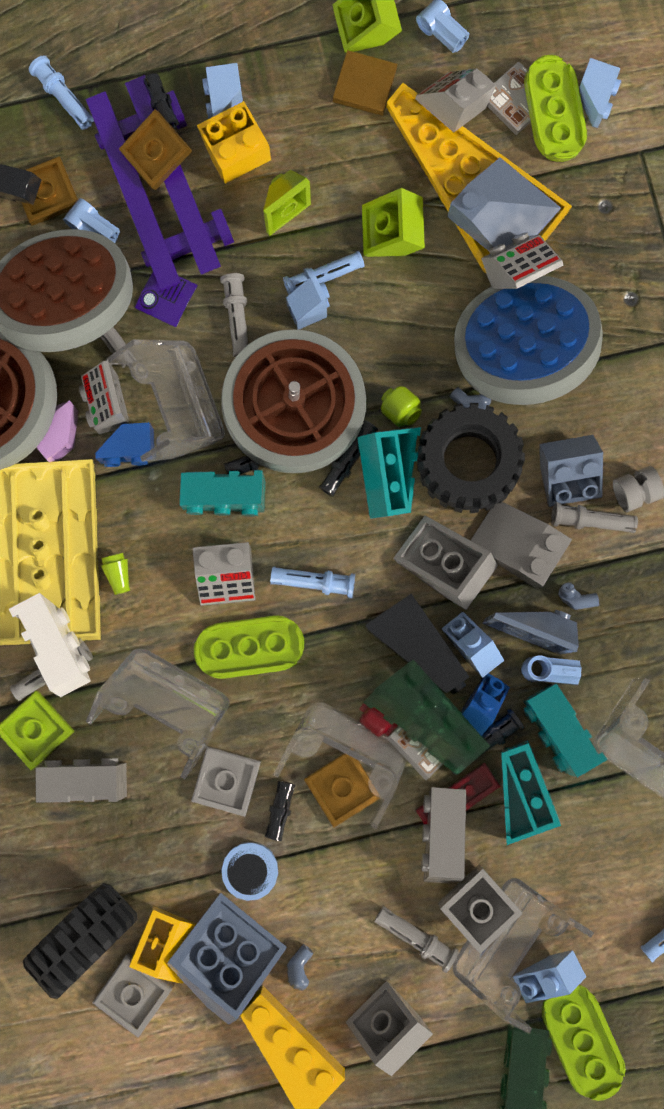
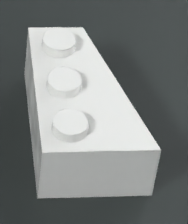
M40 593L9 608L12 617L16 616L21 620L26 630L21 635L25 642L30 640L36 654L34 660L51 692L62 697L91 682L87 673L90 671V666L85 657L79 654L77 647L80 646V643L73 631L70 632L67 624L70 622V619L64 608L59 609Z

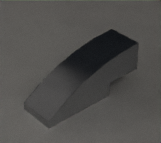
M0 164V198L34 205L42 179L33 172Z

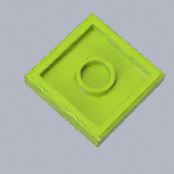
M39 691L32 693L0 723V737L30 770H34L75 732Z

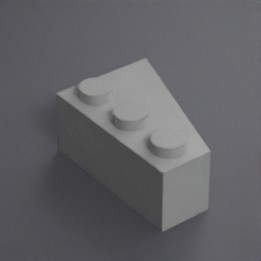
M102 758L101 764H90V759L73 760V765H62V760L45 761V766L36 767V802L83 800L84 802H94V800L117 802L127 797L126 763H118V758Z
M432 787L429 795H424L423 812L428 813V824H423L422 841L426 842L425 854L422 853L421 871L424 872V882L458 884L464 879L466 790Z

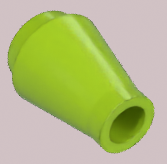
M119 553L101 558L103 563L101 568L113 589L114 595L130 591L128 559L124 558V554Z

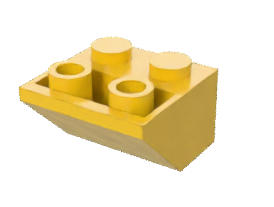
M244 101L197 125L210 158L225 184L271 160L269 144Z
M153 906L130 960L129 967L158 979L183 984L184 982L168 966L167 962L197 923Z

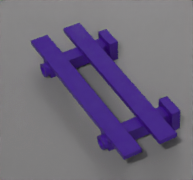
M143 75L125 83L137 112L135 115L117 121L105 91L87 98L86 101L99 132L95 134V138L100 149H105L145 249V251L141 252L142 258L147 267H152L159 288L163 291L181 283L172 261L173 259L192 252L202 275L221 267L212 243L222 240L224 246L234 243V240L221 209L211 212L213 220L203 223L181 165L169 175L164 183L184 232L164 240L138 172L119 150L124 142L154 111L150 104V95L143 82V79H146V77ZM174 90L166 93L171 97V106L179 121L178 130L188 126Z

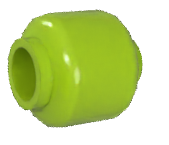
M398 386L394 389L390 388L382 396L381 412L398 427L411 426L422 413L420 399L404 386Z

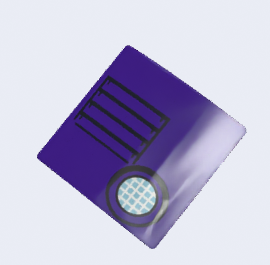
M153 272L135 308L177 327L198 285L179 276L180 284L161 291Z

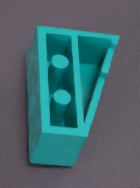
M421 427L376 432L358 437L370 519L411 513L415 478H412L414 462L417 461L418 457L415 449Z
M254 470V475H239V471H229V475L215 474V472L181 473L179 506L183 510H187L186 513L191 515H202L203 511H214V515L229 516L231 512H241L242 516L256 517L258 512L264 513L266 480L263 470Z
M550 684L523 700L526 705L523 708L525 715L531 723L536 722L540 729V732L537 734L546 748L551 747L555 754L552 760L560 772L565 771L568 775L579 777L607 760L603 752L598 754L589 740L592 738L591 734L587 729L584 730L575 716L577 713L557 684Z
M527 740L503 749L501 754L507 845L561 826L559 816L529 741Z

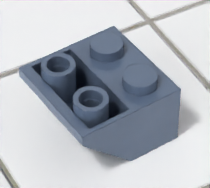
M594 435L540 444V470L549 507L553 506L555 502H559L562 505L602 498L603 451Z

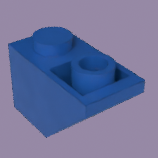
M149 422L121 424L95 453L96 459L101 464H104L105 467L121 466V462H131L132 465L137 466L147 465L148 461L155 460L153 427Z
M489 673L485 675L463 706L454 725L478 740L494 722L510 687Z

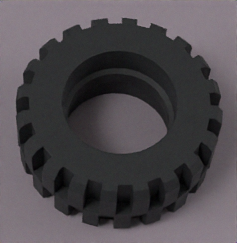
M462 403L454 405L453 410L450 412L448 409H445L439 413L437 419L433 418L428 423L427 430L423 431L420 438L417 458L420 481L423 486L427 487V493L432 499L436 497L440 500L439 504L445 508L448 505L454 507L455 512L462 513L463 510H469L471 514L478 513L479 509L484 508L487 511L494 508L496 503H502L508 494L513 491L523 470L525 453L522 452L524 443L522 437H517V427L514 423L510 425L507 423L508 416L501 412L499 416L494 414V407L486 405L485 410L478 408L479 403H470L469 408H463ZM461 437H475L483 440L492 448L496 456V465L493 472L487 478L479 481H465L457 478L445 466L444 453L447 446L452 441Z
M103 883L31 950L23 960L24 969L50 998L58 999L138 920L137 913L110 884Z

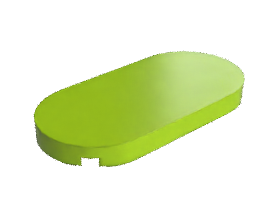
M544 55L539 57L528 68L524 78V88L534 141L540 153L547 159L555 162H566L578 155L587 140V128L578 80L574 68L569 63L567 65L562 61L563 58L556 55Z
M268 616L216 623L208 626L197 638L194 644V658L204 673L218 679L284 671L294 666L301 658L305 644L304 636L298 625L284 616Z
M579 984L570 995L545 999L542 1005L543 1022L573 1088L582 1096L597 1101L605 1100L615 1095L622 1086L623 1076L625 1077V1063L595 996L587 988Z

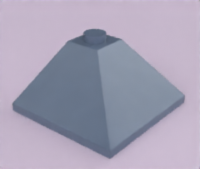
M498 158L473 179L451 202L447 217L489 251V249L497 245L505 244L507 246L513 243L512 238L527 232L528 236L538 235L560 211L561 207L502 158Z
M555 610L554 613H494L486 617L482 623L558 655L577 652L579 647L577 622L570 620L571 615L559 610Z
M220 893L167 964L206 1007L229 1025L238 1019L287 947Z

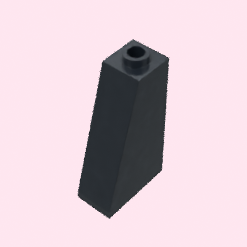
M412 594L364 626L371 635L441 692L447 693L451 691L452 694H455L466 686L464 681L469 678L468 674Z

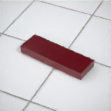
M482 763L447 788L466 790V810H468L501 786L487 765ZM421 805L415 811L423 823L428 824V813L423 812V805Z

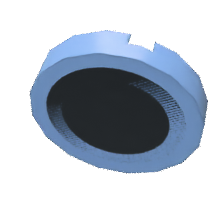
M254 842L241 843L232 848L225 857L221 869L222 879L227 890L236 898L246 901L258 900L267 895L275 886L278 876V863L273 852L265 845Z

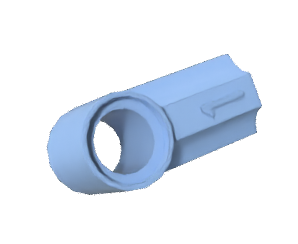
M433 0L416 17L419 28L428 36L434 35L452 53L458 52L469 38L470 33L451 17L448 6L442 0Z
M82 198L77 200L63 218L64 222L71 229L95 232L107 237L114 243H116L120 234L119 228L100 216L97 210Z
M540 655L526 659L522 663L521 671L524 678L532 682L541 681L578 685L582 667L578 660L548 658ZM534 661L539 662L542 666L540 676L534 675L531 670Z

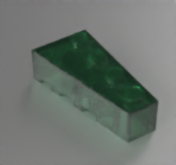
M411 660L379 685L363 702L371 709L375 707L384 714L383 718L390 724L395 722L408 732L406 735L414 742L419 741L426 746L429 754L457 775L490 747L414 660Z
M508 1025L503 1065L505 1068H508V1073L502 1075L500 1082V1097L504 1099L503 1106L500 1105L499 1109H547V1103L543 1100L544 1087L547 1088L549 1084V1069L546 1068V1057L550 1056L552 1051V1038L548 1037V1030Z

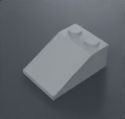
M498 502L494 508L490 509L470 541L490 551L499 566L532 587L539 589L547 581L572 539L549 524L504 502Z
M426 515L393 558L438 593L465 610L498 566L490 551Z

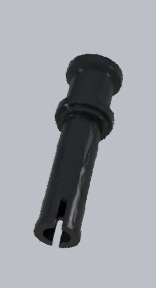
M510 708L507 710V714L497 722L492 723L478 740L474 739L445 762L454 775H456L457 772L479 758L493 746L505 744V739L518 730L523 731L525 727Z

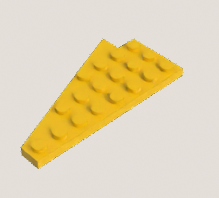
M402 83L387 101L386 108L447 211L449 212L451 202L473 179L498 158H502L561 207L560 211L538 234L546 241L572 206L462 126L455 132L451 131L415 99L418 94L417 92ZM455 224L481 269L486 273L481 258L489 255L490 252Z

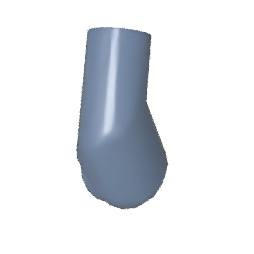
M459 387L449 396L456 404L462 403L463 408H469L470 403H479L478 408L485 410L486 405L489 406L491 403L490 398L482 394L468 396Z
M564 583L559 590L560 599L574 610L599 606L597 593L581 595L572 583Z
M305 944L298 949L287 964L288 982L293 989L300 991L305 990L309 984V979L305 975L304 965L314 954Z

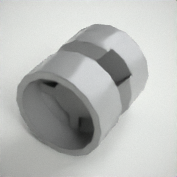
M652 466L635 471L634 476L627 474L613 480L615 497L622 510L626 513L642 507L643 502L650 504L664 498L662 480L656 469Z

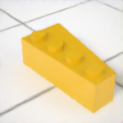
M262 986L254 994L240 1016L295 1109H318L345 1080V1068Z

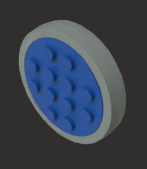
M541 276L517 289H493L490 287L475 297L462 312L456 325L454 337L455 355L464 378L480 394L506 404H538L554 400L569 393L590 375L601 353L603 331L597 307L582 289L559 278Z

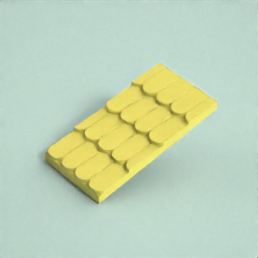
M92 459L21 463L0 470V646L31 643L30 640L25 642L21 633L26 630L20 619L16 616L12 617L9 608L38 593L42 594L59 609L64 608L70 619V622L67 624L70 632L73 631L78 639L81 638L83 641L101 640L94 462Z

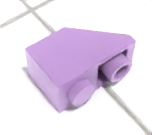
M70 400L66 404L61 403L56 406L49 430L37 446V449L49 462L59 461L74 449L78 410Z

